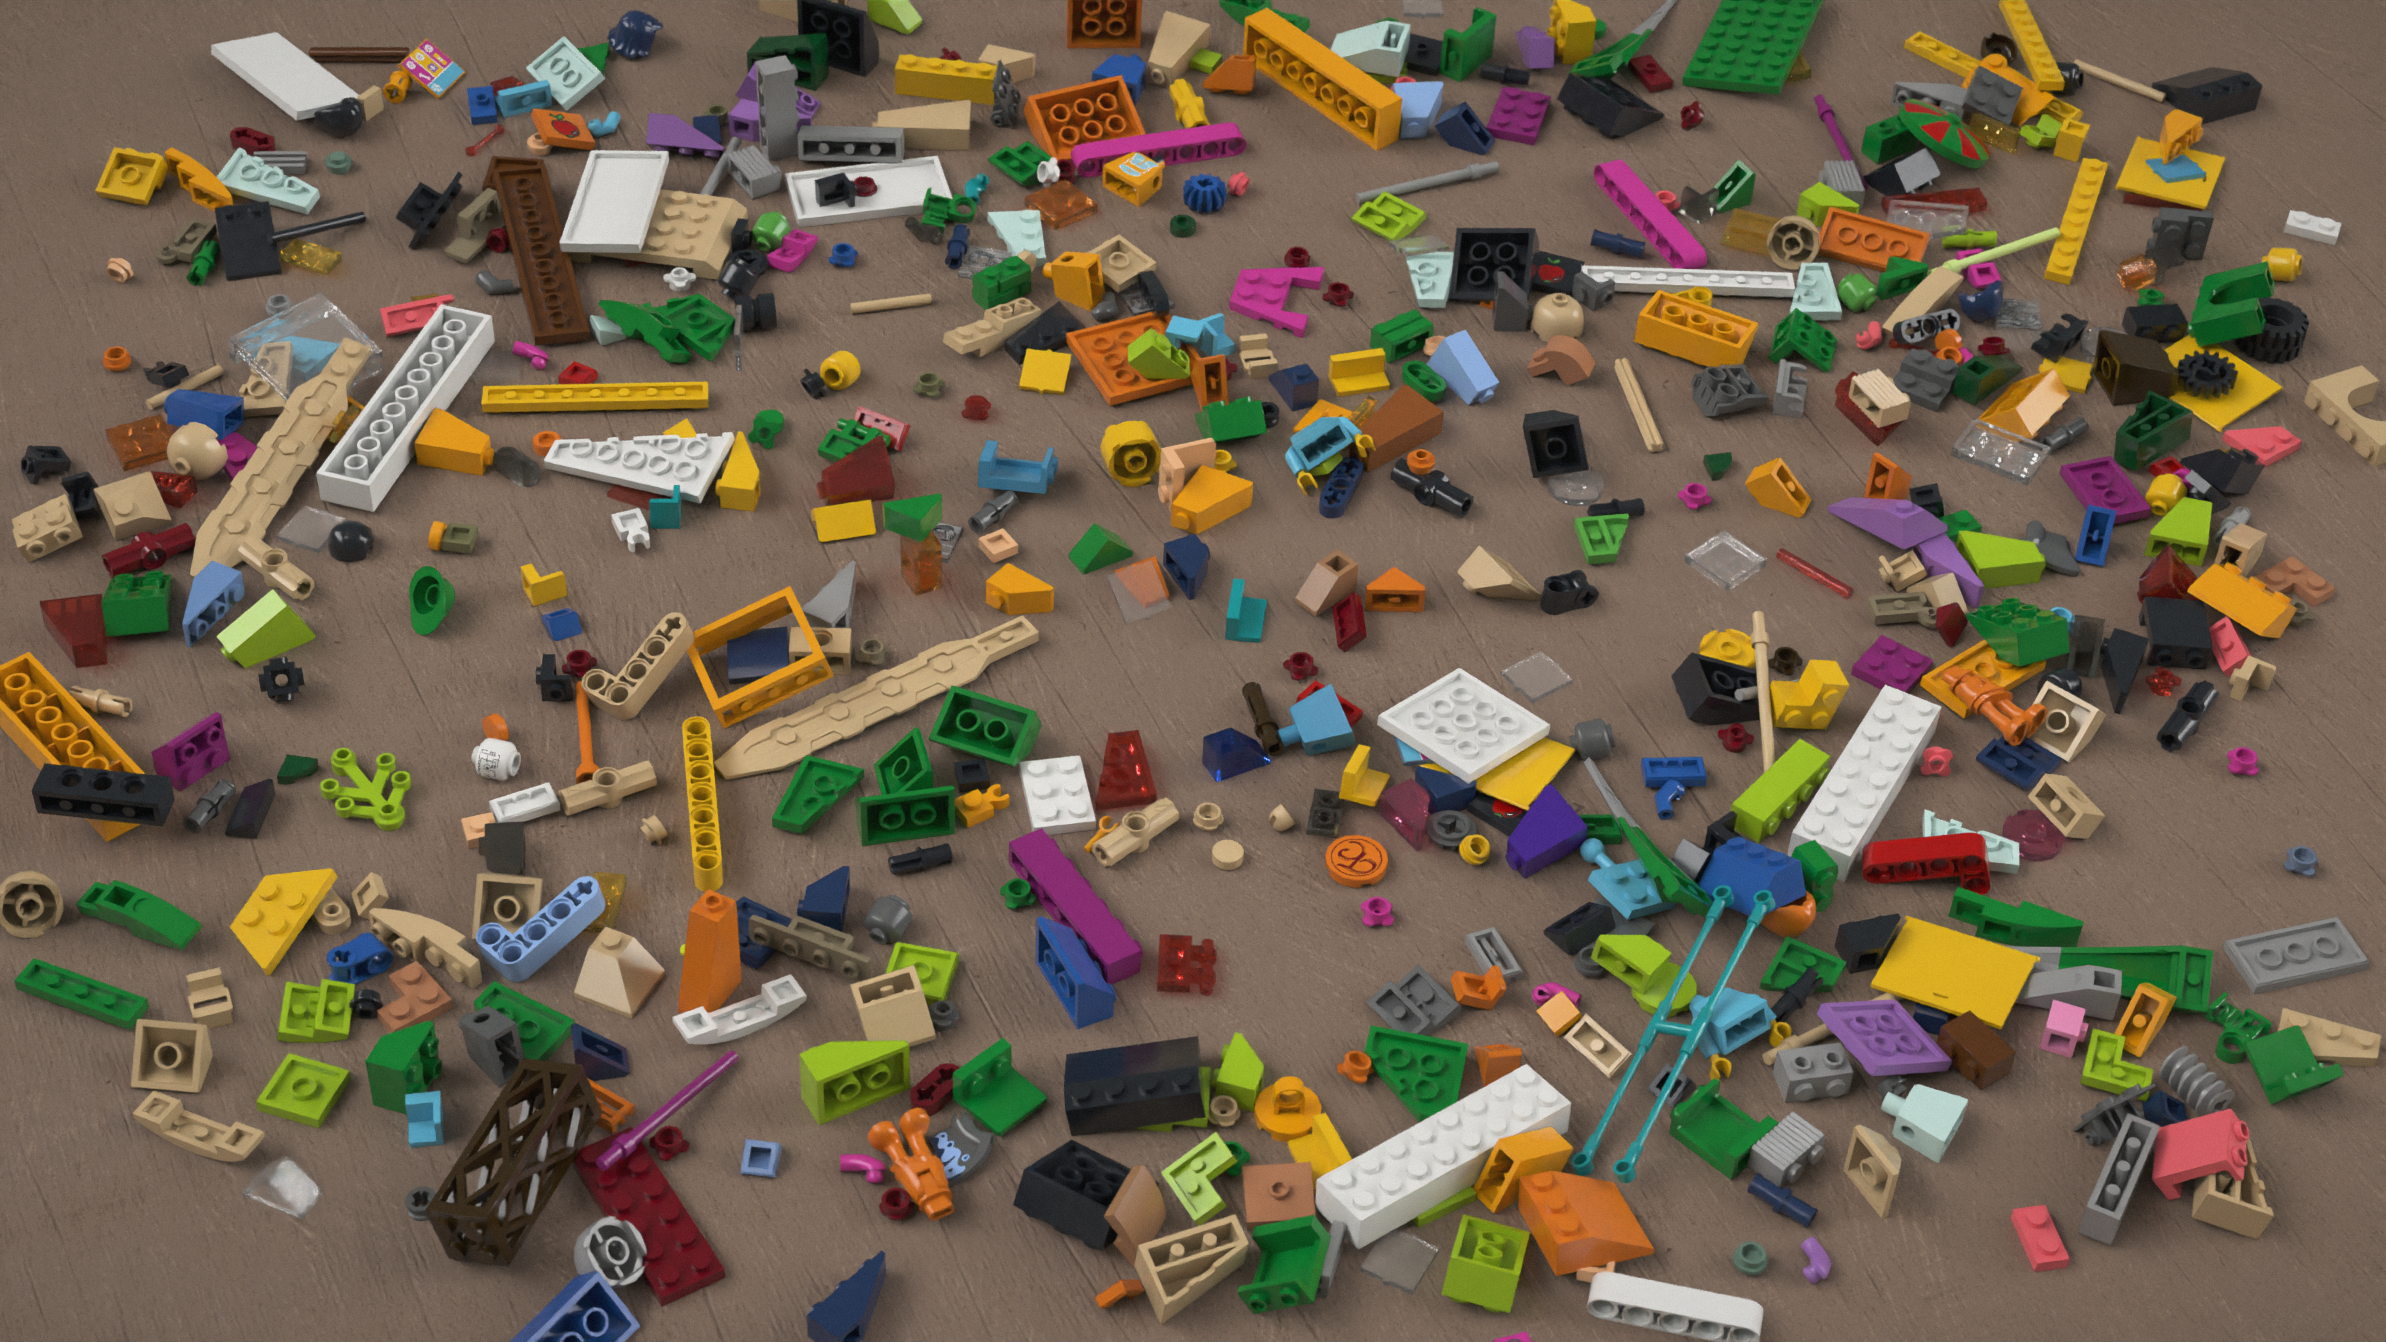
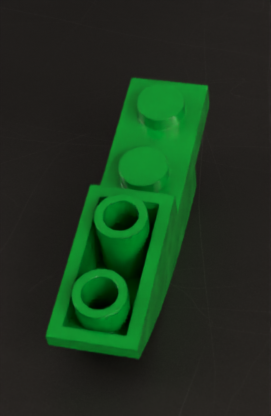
M1271 0L1219 1V6L1244 27L1246 17L1268 8L1303 32L1311 28L1310 19L1300 17L1298 14H1288L1278 9H1272Z
M614 300L599 301L598 305L606 312L605 316L611 321L616 322L622 328L621 332L631 339H644L646 343L654 346L660 352V357L666 362L687 363L692 354L676 339L681 329L664 315L639 304Z
M113 880L110 885L95 881L75 904L81 914L128 927L135 937L183 950L202 928L200 922L172 904L142 889L117 880Z
M1957 887L1948 915L1951 918L1977 926L1975 936L2021 947H2077L2084 921L2022 900L2020 907L2017 908Z

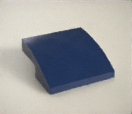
M787 626L758 629L744 636L728 640L727 664L729 683L754 682L788 666L789 638Z
M2003 735L1999 740L1994 738L1976 756V761L2028 791L2038 784L2045 773L2052 774L2060 766L2061 758L2027 737L2019 745L2012 746L2004 739Z
M743 896L736 901L740 962L758 969L777 950L759 945L749 939L750 917L756 915L786 927L789 926L793 919Z

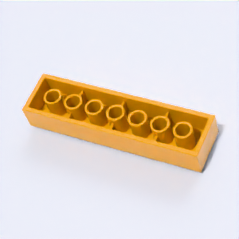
M1266 8L1245 18L1243 55L1256 56L1257 70L1376 151L1399 140L1402 97L1270 9Z
M30 652L0 665V727L40 771L44 763L145 774ZM85 818L106 842L141 825Z

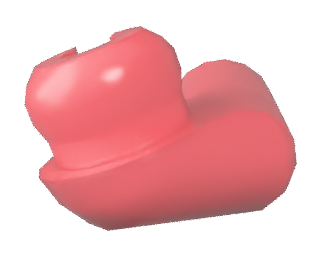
M1870 322L1867 326L1868 332L1863 331V336L1860 333L1856 335L1859 348L1868 350L1882 342L1881 325L1879 322Z

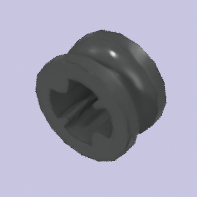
M418 1187L408 1193L405 1203L411 1218L417 1221L429 1220L425 1210L436 1194L433 1189ZM425 1200L428 1201L426 1206L422 1207V1204L419 1207L416 1206V1203L422 1201L423 1204Z

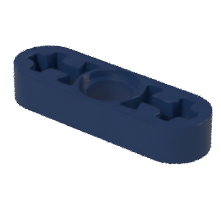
M1346 457L1336 466L1320 496L1319 512L1322 516L1338 518L1345 512L1362 480L1363 463L1359 459ZM1335 486H1345L1347 489H1336Z

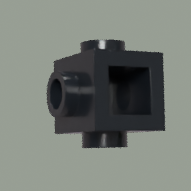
M287 657L270 659L269 665L263 666L264 673L258 674L261 692L267 691L268 697H275L276 702L294 700V694L300 693L299 686L305 685L302 667L296 668L295 662H288ZM280 674L286 675L288 678V682L284 686H279L276 683V677Z

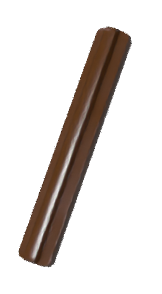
M311 47L309 49V57L315 62H402L410 54L408 47Z

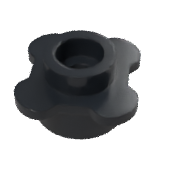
M804 369L803 371L806 376L800 379V382L805 391L811 397H815L818 394L822 397L826 396L822 389L825 386V382L817 372L811 374L808 369Z

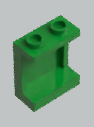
M1476 7L1473 10L1472 25L1461 33L1451 28L1444 32L1440 74L1462 82L1479 68L1483 62L1492 57L1496 14Z
M1714 1078L1707 1085H1700L1694 1091L1692 1097L1685 1103L1679 1102L1673 1108L1670 1114L1669 1134L1732 1180L1748 1166L1752 1146L1758 1140H1761L1766 1133H1769L1771 1129L1773 1130L1779 1122L1769 1115L1759 1123L1719 1094L1721 1082Z
M1315 1215L1255 1226L1252 1239L1262 1252L1253 1284L1239 1286L1238 1296L1253 1314L1313 1303L1331 1239L1325 1228Z

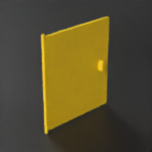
M2137 136L2115 189L2206 210L2226 157L2192 149L2185 150L2179 155L2185 154L2190 160L2198 163V166L2206 172L2205 178L2166 183L2158 174H2154V170L2145 162L2150 159L2162 158L2160 142Z
M2190 334L2163 350L2167 352L2174 368L2178 367L2180 359L2184 360L2185 354L2193 356L2194 351L2204 354L2205 350H2208L2209 355H2214L2218 352L2219 358L2228 357V363L2235 364L2234 370L2238 371L2235 387L2229 390L2228 395L2220 393V398L2209 395L2208 399H2205L2204 394H2199L2195 397L2194 391L2185 392V385L2179 386L2177 383L2175 395L2167 397L2173 402L2192 410L2194 416L2220 433L2224 427L2271 398L2283 388L2216 343L2198 347L2196 339L2191 338Z
M1544 737L1475 779L1474 781H1477L1476 790L1528 811L1545 786L1551 782L1575 753V749ZM1437 763L1414 765L1454 775Z
M1906 915L1905 920L1907 921L1871 982L1870 987L1958 1016L1970 1010L1986 1025L2002 1029L2035 963L2040 962L2041 958Z

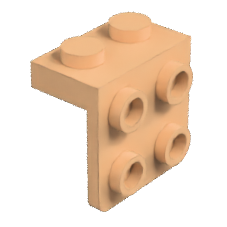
M1213 438L1161 448L1158 495L1160 501L1167 505L1171 513L1172 503L1201 465L1214 469L1216 443Z

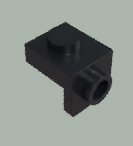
M844 172L815 180L816 202L822 207L844 200L849 208L854 207L855 196H857L856 185L848 179Z
M82 472L62 478L61 485L69 494L68 498L71 501L77 521L99 515L100 505L93 490L99 486L90 473Z
M1937 483L1909 489L1913 504L1927 510L1936 518L1945 516L1943 500Z
M543 654L542 666L536 667V685L541 686L542 701H572L573 688L571 676L557 675L555 654Z

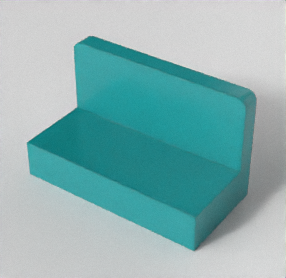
M1233 578L1226 617L1225 639L1260 643L1267 601L1265 599L1244 597L1245 580Z

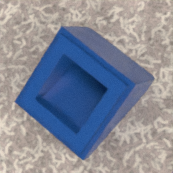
M570 608L544 614L541 617L554 641L582 633L578 614Z

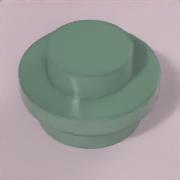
M341 151L333 152L325 159L326 167L335 175L347 173L352 164L350 155Z
M1751 1241L1744 1242L1734 1251L1733 1264L1744 1274L1758 1275L1766 1269L1768 1256L1760 1244Z

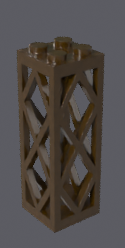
M526 1058L521 1060L425 1210L449 1259L509 1267L603 1113L582 1065ZM523 1102L518 1125L510 1130L509 1108ZM562 1126L564 1147L550 1154L555 1130ZM489 1135L487 1146L478 1151ZM541 1141L537 1161L529 1164L531 1155ZM502 1158L503 1162L491 1180L494 1163ZM481 1168L477 1190L468 1196L466 1174ZM552 1171L551 1175L549 1176V1178L543 1186L545 1175ZM521 1192L523 1214L508 1221L513 1198ZM498 1208H499L498 1215H497V1218H496L495 1213L497 1212V1210H498Z

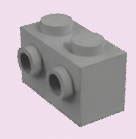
M1841 1042L1777 1051L1773 1068V1075L1785 1103L1823 1097H1838L1848 1094L1854 1073Z

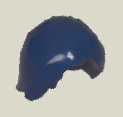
M1996 280L1990 283L1983 292L1968 295L1962 291L1958 292L1957 297L1964 315L1974 322H1985L1998 315L2003 303L2004 287L2002 286V281Z

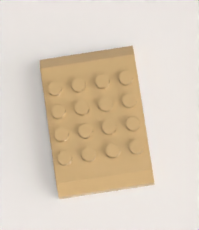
M660 189L641 253L569 252L570 260L591 263L594 255L689 267L693 268V273L696 277L718 280L725 267L726 258L732 254L731 232L738 218L748 219L747 208L732 198Z

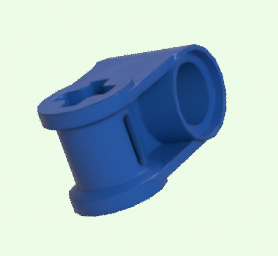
M363 933L357 938L328 952L326 960L332 971L329 975V980L351 983L356 986L375 975L385 972L393 962V954L374 934Z

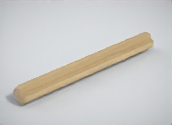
M1618 358L1615 360L1616 365L1614 369L1649 452H1660L1663 441L1629 360Z

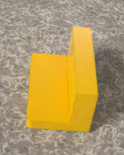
M1383 348L1330 355L1328 377L1337 396L1342 397L1389 390L1390 383L1384 373L1386 354Z
M871 500L818 507L811 510L812 522H816L819 542L861 537L876 533Z
M1359 744L1343 771L1339 798L1375 807L1389 782L1390 774L1368 769L1371 747Z
M1326 1113L1313 1116L1312 1134L1288 1141V1149L1296 1163L1311 1162L1314 1195H1316L1318 1178L1352 1160Z

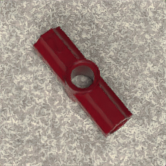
M187 523L155 535L145 531L137 534L132 539L131 544L103 554L102 560L108 575L112 579L116 575L125 574L141 567H146L150 570L158 569L166 563L168 557L193 548L196 540Z

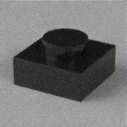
M738 218L731 232L732 253L746 250L747 247L751 246L752 231H749V224L746 219Z
M984 758L954 762V773L959 793L976 789L984 790L990 787V778Z

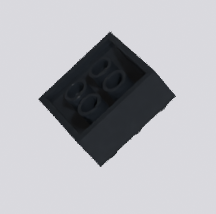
M797 0L798 35L827 33L828 67L866 77L879 63V41L866 11L828 0Z
M2209 67L2152 83V88L2165 93V99L2176 109L2203 118L2202 124L2256 110L2263 86L2248 72Z
M1569 73L1557 97V100L1564 104L1563 108L1573 114L1578 113L1582 116L1581 120L1591 126L1596 125L1600 128L1599 132L1610 138L1613 135L1624 137L1663 119L1665 115L1615 81L1593 76Z
M1457 228L1449 301H1494L1497 272H1503L1527 294V301L1529 302L1537 270L1540 245L1536 229Z
M1071 1139L1024 1169L1013 1206L1023 1210L1031 1218L1041 1219L1053 1225L1054 1229L1060 1233L1070 1234L1082 1240L1090 1248L1103 1250L1111 1245L1118 1236L1104 1218V1215L1131 1169Z

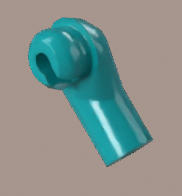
M979 173L976 178L970 179L964 186L965 196L973 199L976 205L980 202L979 194L987 189L989 184L988 176Z

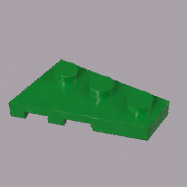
M805 755L772 816V827L802 834L864 779V769Z
M495 981L473 1002L475 1012L490 1006L516 1023L526 1059L546 1061L572 1033L571 1026L575 1024L574 1019Z

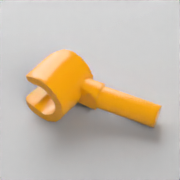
M1103 816L1099 821L1100 830L1084 846V850L1090 853L1095 842L1119 827L1120 824L1117 822L1111 829H1106L1112 818L1110 816Z

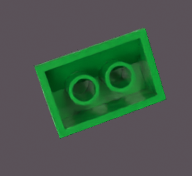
M952 685L928 739L943 746L1015 767L1031 753L1042 725L1037 712Z
M954 785L855 798L856 822L862 846L955 834Z

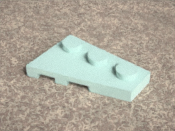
M1040 210L987 212V221L991 226L994 225L998 237L1005 241L1011 256H1017L1021 251L1027 250L1036 255L1035 267H1041L1046 264Z
M1828 263L1801 264L1789 314L1795 308H1798L1804 314L1810 315L1813 320H1841L1842 309Z
M1924 810L1922 818L1923 837L1969 832L1980 834L1986 841L1990 871L2017 874L2019 869L2018 842L1984 830L1974 832L1962 827V822L1951 819L1949 823L1935 818L1934 812Z

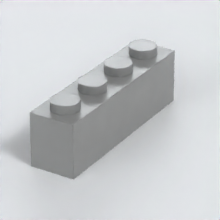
M786 55L756 61L760 148L768 155L769 161L798 155L799 132L796 123H799L800 118L796 108V101L799 100L798 91L795 87V80L798 79L797 69L794 64L789 62Z
M802 125L798 133V160L901 163L905 153L904 128Z
M2127 1113L2088 1201L2078 1233L2111 1246L2152 1152L2160 1128L2159 1125Z

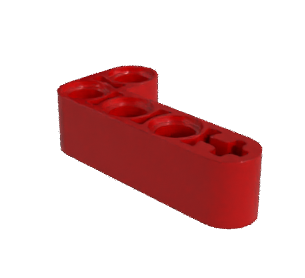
M1969 832L1868 843L1862 849V876L1867 882L1873 884L1960 876L1963 889L1980 895H1985L1990 890V861L1984 837L1977 833Z

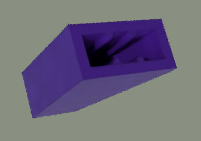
M1551 783L1545 786L1507 841L1506 861L1510 868L1514 871L1517 870L1524 879L1580 848L1587 838V825Z

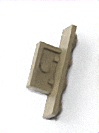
M487 188L468 207L459 213L457 217L459 237L445 249L446 256L463 263H468L487 246L486 238L492 228L505 229L499 201H497V191Z
M752 915L749 919V939L759 945L768 946L782 951L791 957L806 960L820 968H827L843 974L849 979L864 981L870 977V959L851 951L854 946V936L795 915L788 927L756 915Z

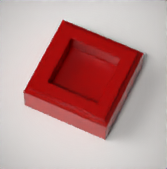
M574 361L558 376L559 384H592L598 378L597 370Z
M2170 456L2150 464L2148 472L2157 477L2159 475L2173 474L2185 467Z

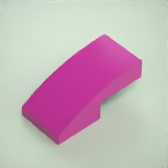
M798 229L792 230L782 237V246L767 255L768 266L788 273L792 272L810 254L818 241V236Z
M1981 248L1958 251L1955 259L1958 261L1981 253L1983 250ZM1994 262L1969 265L1967 269L1961 270L1968 282L1976 289L1986 288L1996 280L2002 281Z

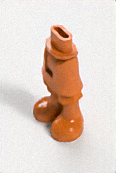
M1955 665L1942 676V680L1950 685L1949 690L1968 707L1969 711L1977 716L1985 715L2012 746L2019 745L2025 736L2027 738L2031 737L2047 716L2048 709L2042 704H2033L2026 711L2020 709L2011 702L2013 699L2012 692L2006 691L2004 687L1991 682L1978 673L1973 675L1971 669L1963 670L1958 665Z
M914 1108L904 1113L899 1122L900 1133L911 1148L914 1156L908 1157L901 1143L898 1130L890 1121H883L874 1125L868 1132V1141L874 1149L887 1154L891 1158L893 1164L890 1171L895 1174L896 1180L903 1185L910 1198L918 1205L919 1211L926 1213L930 1221H936L954 1212L955 1208L951 1202L953 1195L949 1190L948 1179L941 1159L933 1156L926 1144L925 1135L930 1125L929 1116L924 1109Z

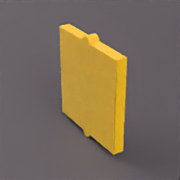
M1027 349L1019 389L1037 391L1039 394L1052 393L1064 395L1072 354L1052 352L1050 349L1047 351Z
M2045 357L2043 364L2039 365L2038 370L2042 373L2055 369L2067 390L2084 394L2087 383L2091 382L2090 372L2093 364L2065 357L2054 363Z

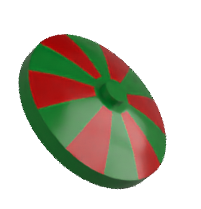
M1907 99L1899 109V117L1907 129L1921 142L1945 158L1966 167L1981 168L1990 157L1986 144L1956 114L1918 99Z

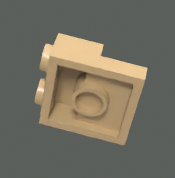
M1121 235L1106 240L1102 245L1086 252L1100 255L1103 281L1118 293L1138 281V272L1148 270L1154 272L1156 270L1157 262Z
M66 494L51 499L11 519L14 526L12 532L17 547L28 563L83 537L71 501Z

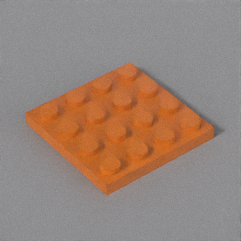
M1149 312L1066 333V343L1109 406L1193 385L1190 376L1187 379H1147L1128 364L1127 346L1150 328L1154 329L1158 334L1165 335V331L1172 320L1170 314L1154 317L1153 313ZM1181 343L1178 350H1183L1188 355L1191 375L1196 360L1201 357L1192 345Z

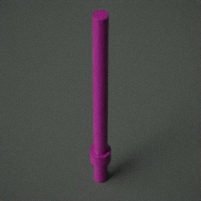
M1816 95L1814 101L1818 107L1817 113L1821 121L1825 122L1844 162L1846 160L1850 162L1852 159L1855 161L1834 119L1835 113L1832 107L1826 103L1823 95ZM1855 161V164H1856L1857 170H1858V172H1859L1861 181H1862V183H1863L1864 189H1865V191H1867L1868 186H1867V184H1866V182H1865V180H1864V178H1863V176H1862V173H1861V171H1860V169H1859V167H1858V165H1857V163H1856V161Z
M732 1050L728 1051L631 1132L620 1135L611 1143V1148L596 1159L597 1167L605 1171L619 1158L624 1159L636 1150V1145L733 1066L739 1060L738 1055Z

